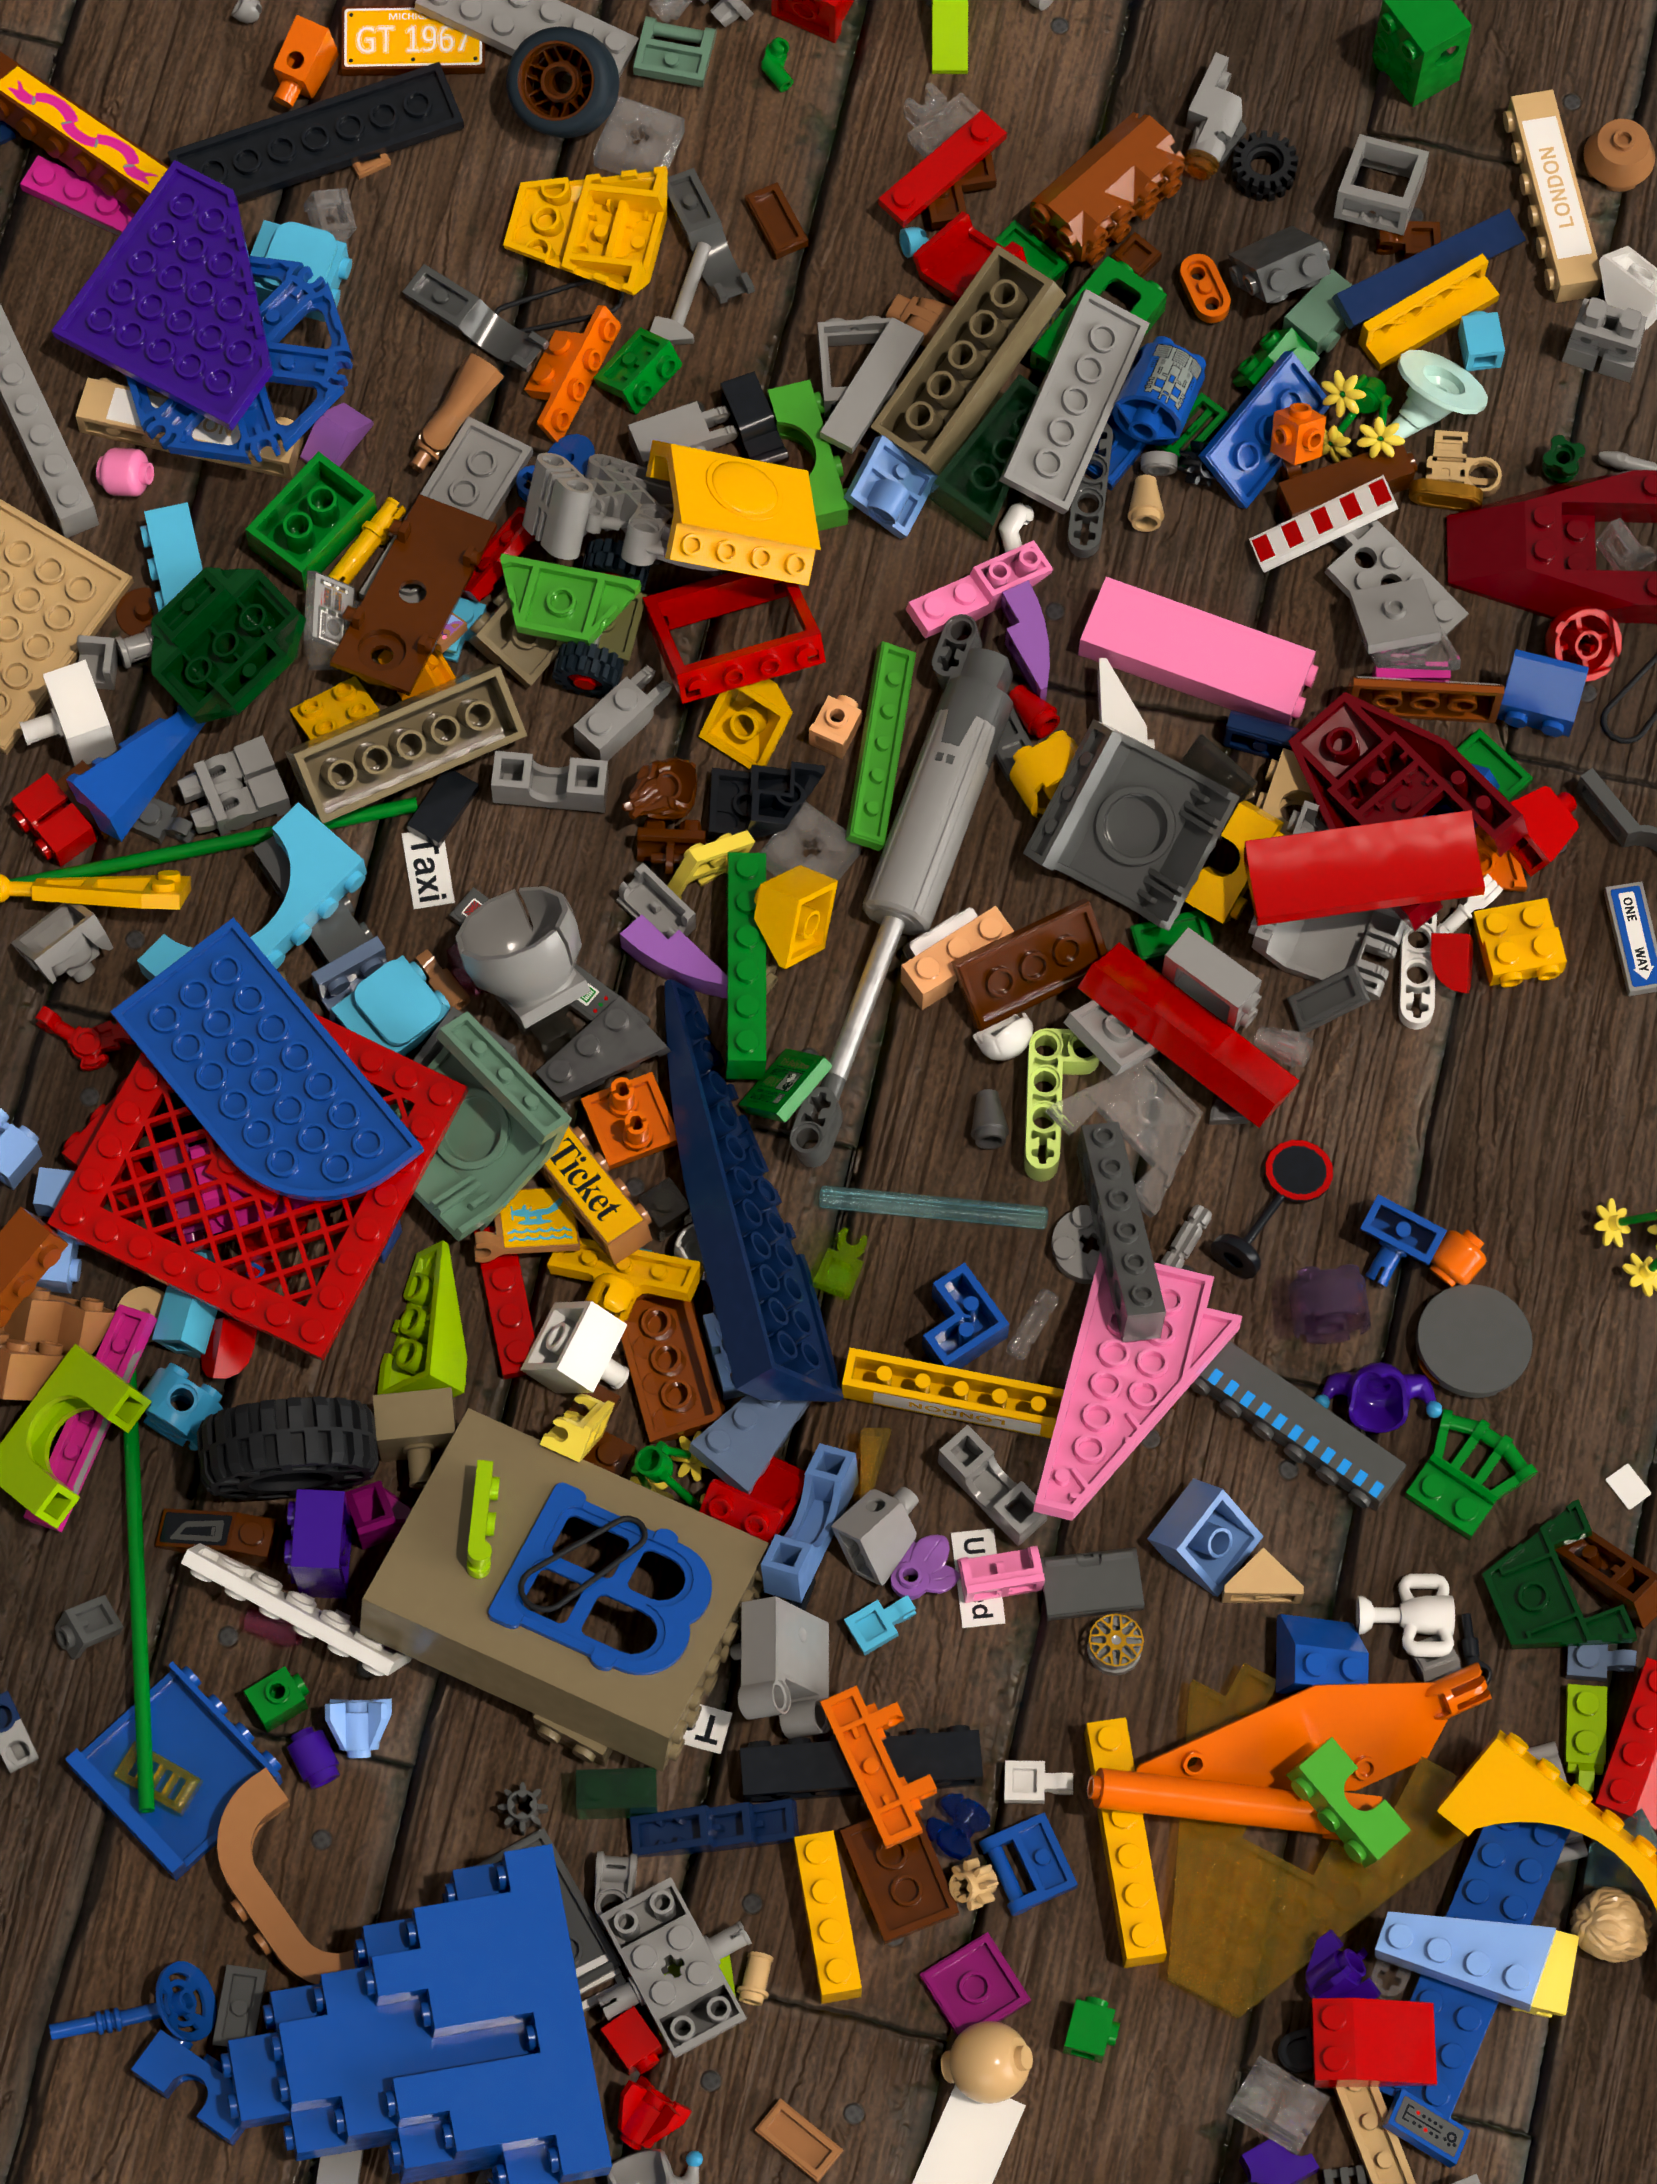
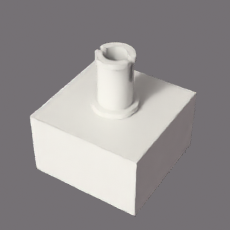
M86 660L43 674L53 708H51V713L25 722H19L27 746L57 734L60 737L64 736L74 766L82 760L88 765L98 757L105 759L117 752L108 718Z
M592 1301L555 1302L520 1370L555 1393H593L600 1379L609 1384L613 1389H619L628 1379L629 1368L622 1366L611 1357L627 1324Z

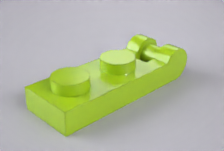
M477 1460L467 1552V1572L476 1579L486 1577L491 1569L492 1547L486 1541V1536H494L496 1512H489L490 1500L498 1501L500 1477L492 1476L494 1461Z

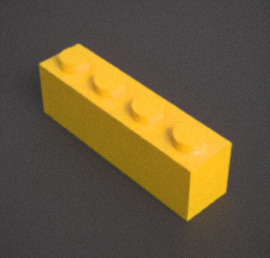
M834 1830L794 1837V1851L821 2004L859 1998L862 1995V1985Z

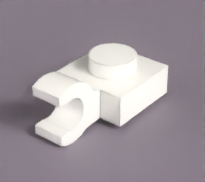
M1005 1760V1803L1045 1804V1792L1058 1795H1073V1773H1045V1761Z

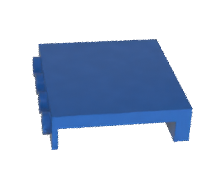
M172 1661L168 1665L170 1672L150 1689L154 1812H139L134 1705L82 1752L76 1748L65 1760L69 1768L177 1881L217 1844L218 1828L223 1812L232 1796L247 1780L264 1768H267L279 1786L283 1781L278 1772L282 1766L267 1750L261 1754L251 1744L255 1738L241 1722L234 1726L224 1716L228 1712L225 1705L214 1694L207 1698L201 1692L198 1686L202 1682L187 1666L180 1669Z

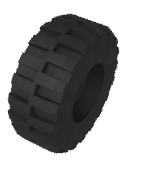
M315 1396L246 1403L208 1415L205 1420H202L197 1431L201 1482L208 1492L215 1496L220 1495L222 1498L276 1500L296 1498L297 1489L341 1491L352 1486L361 1485L364 1481L372 1479L379 1465L374 1415L366 1404H362L357 1400Z

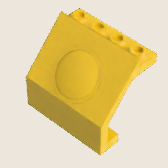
M652 440L645 477L670 481L674 504L665 559L809 586L816 549L821 550L807 470Z

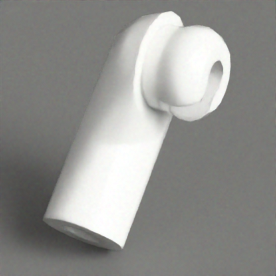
M1016 503L1010 506L999 524V532L1005 553L1022 546L1019 531L1023 525H1028L1029 521H1032L1034 518V511L1029 505Z

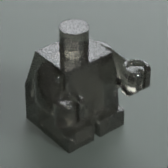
M569 1004L526 1029L512 1016L520 1034L532 1036L536 1048L546 1062L577 1035L573 1022L566 1015L570 1010Z

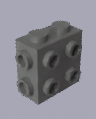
M1289 226L1228 254L1232 265L1229 268V275L1234 285L1266 303L1280 302L1288 297V293L1299 288L1313 287L1320 282V278L1331 274L1327 262L1330 260V253L1326 244L1322 240L1294 226Z

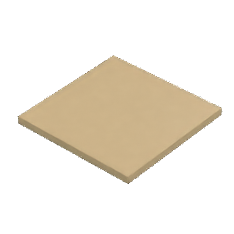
M1 499L0 752L7 755L23 734L19 722L34 719L49 699L43 674L74 664L79 658L76 644L77 636H95L134 581L132 576Z

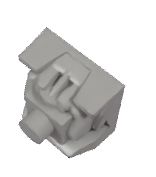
M72 903L60 904L11 942L30 967L35 971L39 970L52 984L57 981L56 977L64 972L70 977L73 976L77 982L88 979L95 972V967L91 961L100 955L98 947L109 951L114 948L95 914L81 904Z

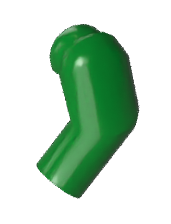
M776 37L771 43L767 44L761 67L780 92H784L794 83V80L784 69L790 47L785 39Z

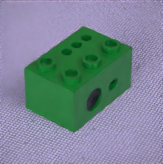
M1383 0L1372 59L1376 67L1380 71L1387 73L1410 105L1414 107L1460 80L1472 25L1453 0ZM1457 46L1453 53H1448L1447 49Z

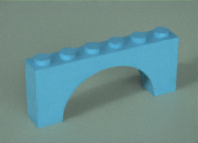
M299 802L272 827L275 842L282 848L290 861V883L287 894L275 916L260 931L250 937L276 969L281 966L285 960V954L294 945L299 946L309 938L312 933V927L321 918H329L338 908L339 901L348 892H355L363 884L367 874L364 859ZM163 934L137 962L142 974L151 981L189 952L192 947L179 944Z

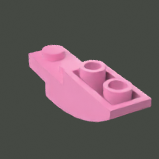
M1033 540L974 566L970 575L908 602L906 611L926 639L943 631L947 621L955 615L966 614L977 621L1001 607L1003 591L1029 580L1033 587L1051 574L1053 568Z

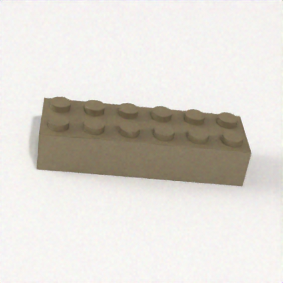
M997 245L873 422L871 428L879 436L883 435L940 477L1061 304L1066 294L1053 280Z
M488 664L286 750L285 753L310 813L324 824L526 737L527 733L500 666Z

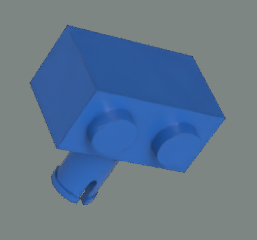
M1378 1194L1359 1229L1379 1240L1378 1244L1381 1245L1365 1276L1374 1281L1379 1270L1383 1267L1384 1271L1377 1283L1387 1287L1402 1257L1406 1258L1408 1255L1428 1266L1447 1230Z

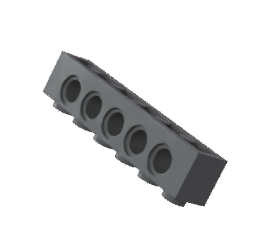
M1119 1122L1081 1125L1076 1153L1122 1342L1161 1338L1166 1309Z

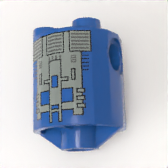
M1158 336L1152 343H1147L1141 347L1112 411L1114 420L1120 429L1131 438L1149 445H1169L1178 440L1206 377L1204 370L1207 364L1204 358L1175 345L1170 338L1165 336Z

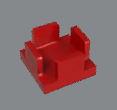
M771 0V15L836 43L841 34L842 22L854 0Z

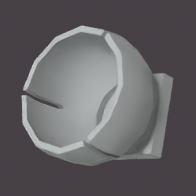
M545 886L519 888V893L526 904L533 927L530 925L516 890L513 889L487 900L469 914L455 936L463 968L478 988L494 994L502 1006L525 1029L591 992L586 979L574 968L582 943L573 909L564 894Z

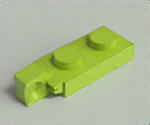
M1568 1684L1566 1686L1564 1765H1566V1773H1575V1784L1584 1788L1591 1795V1792H1594L1595 1775H1603L1604 1766L1606 1765L1608 1687Z

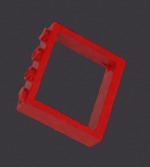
M730 572L643 597L649 629L682 704L826 663L821 632L796 583ZM786 596L803 630L684 665L669 631Z

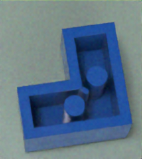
M965 1262L933 1283L932 1298L947 1318V1320L923 1335L922 1350L933 1364L961 1369L1008 1338L1009 1322Z

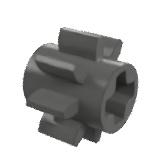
M521 1782L520 1790L513 1793L505 1789L504 1793L508 1800L507 1804L498 1805V1813L509 1814V1817L504 1822V1827L509 1829L516 1825L520 1828L521 1835H525L526 1828L532 1825L540 1829L542 1825L538 1815L539 1813L544 1814L548 1812V1805L537 1804L542 1795L541 1789H536L531 1793L526 1790L524 1782ZM520 1803L522 1806L530 1803L531 1813L527 1815L524 1812H520L516 1815L515 1805Z

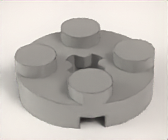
M1080 1205L1072 1212L1063 1216L1054 1229L1051 1242L1053 1256L1058 1269L1067 1278L1081 1284H1092L1100 1255V1250L1092 1249L1089 1254L1082 1251L1084 1244L1080 1241L1083 1238L1089 1239L1093 1237L1097 1239L1090 1206Z

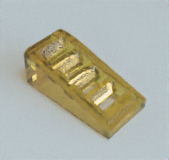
M134 1741L114 1776L138 1790L137 1775L135 1778L128 1775L137 1760L136 1741ZM153 1752V1762L160 1765L154 1774V1799L183 1816L204 1781ZM166 1770H169L173 1774L160 1793L155 1789ZM181 1777L186 1782L173 1801L168 1797Z

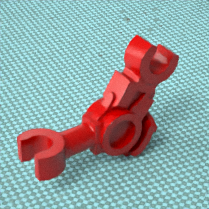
M43 1006L35 1017L38 1020L36 1026L49 1034L55 1033L68 1041L67 1045L71 1048L73 1055L81 1060L80 1069L82 1071L104 1068L109 1062V1056L103 1053L121 1049L120 1043L124 1042L129 1045H135L120 1024L117 1022V1024L113 1025L111 1020L92 1028L78 1026L76 1029L64 1022L57 1013L46 1006Z

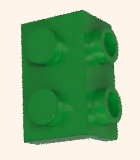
M1292 327L1278 331L1273 329L1260 340L1259 345L1261 348L1256 354L1249 356L1239 365L1237 370L1240 373L1232 383L1237 388L1247 386L1252 391L1284 351H1293L1308 372L1320 358Z

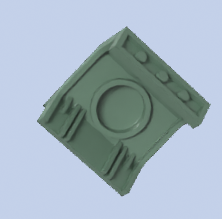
M468 1011L439 1029L436 1038L444 1047L427 1067L467 1086L469 1091L413 1194L458 1242L478 1228L483 1231L558 1150L572 1120L563 1108ZM403 1101L407 1115H409L413 1106ZM398 1103L390 1105L389 1107L399 1119H402Z

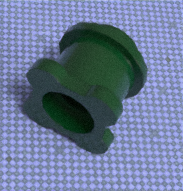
M1556 435L1551 439L1549 452L1543 455L1542 468L1543 473L1549 480L1561 484L1570 482L1576 477L1579 470L1578 460L1584 457L1586 450L1581 443L1574 444L1567 441L1563 435Z

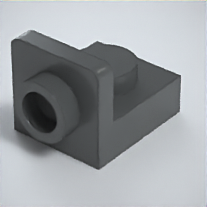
M102 1595L65 1610L55 1626V1631L61 1648L67 1650L71 1659L75 1660L82 1656L87 1647L119 1635L124 1626L107 1597Z

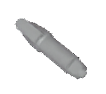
M1603 451L1599 452L1598 455L1600 465L1617 470H1657L1656 463L1629 456L1627 453Z

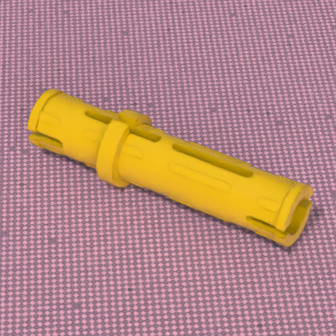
M387 497L385 503L371 521L364 522L361 526V534L327 577L348 586L379 545H385L389 540L388 528L393 519L399 520L406 513L405 507L401 505L397 508L399 502L391 497ZM338 586L339 590L337 591L343 593L345 591V588ZM335 591V596H342L341 593Z

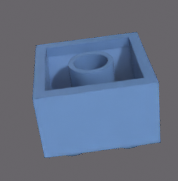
M1193 1478L1147 1539L1169 1564L1206 1591L1218 1597L1223 1591L1224 1585L1235 1575L1264 1536L1222 1488Z

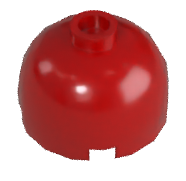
M1573 606L1560 612L1550 623L1545 636L1547 656L1589 667L1586 681H1595L1606 675L1612 669L1609 666L1612 664L1615 656L1619 658L1622 650V634L1618 623L1604 611L1591 606Z

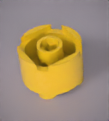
M1063 730L1054 732L1047 740L1034 747L1030 745L1024 746L1013 755L1015 764L1010 771V780L1031 814L1036 818L1038 813L1044 814L1078 749L1074 739L1069 737Z

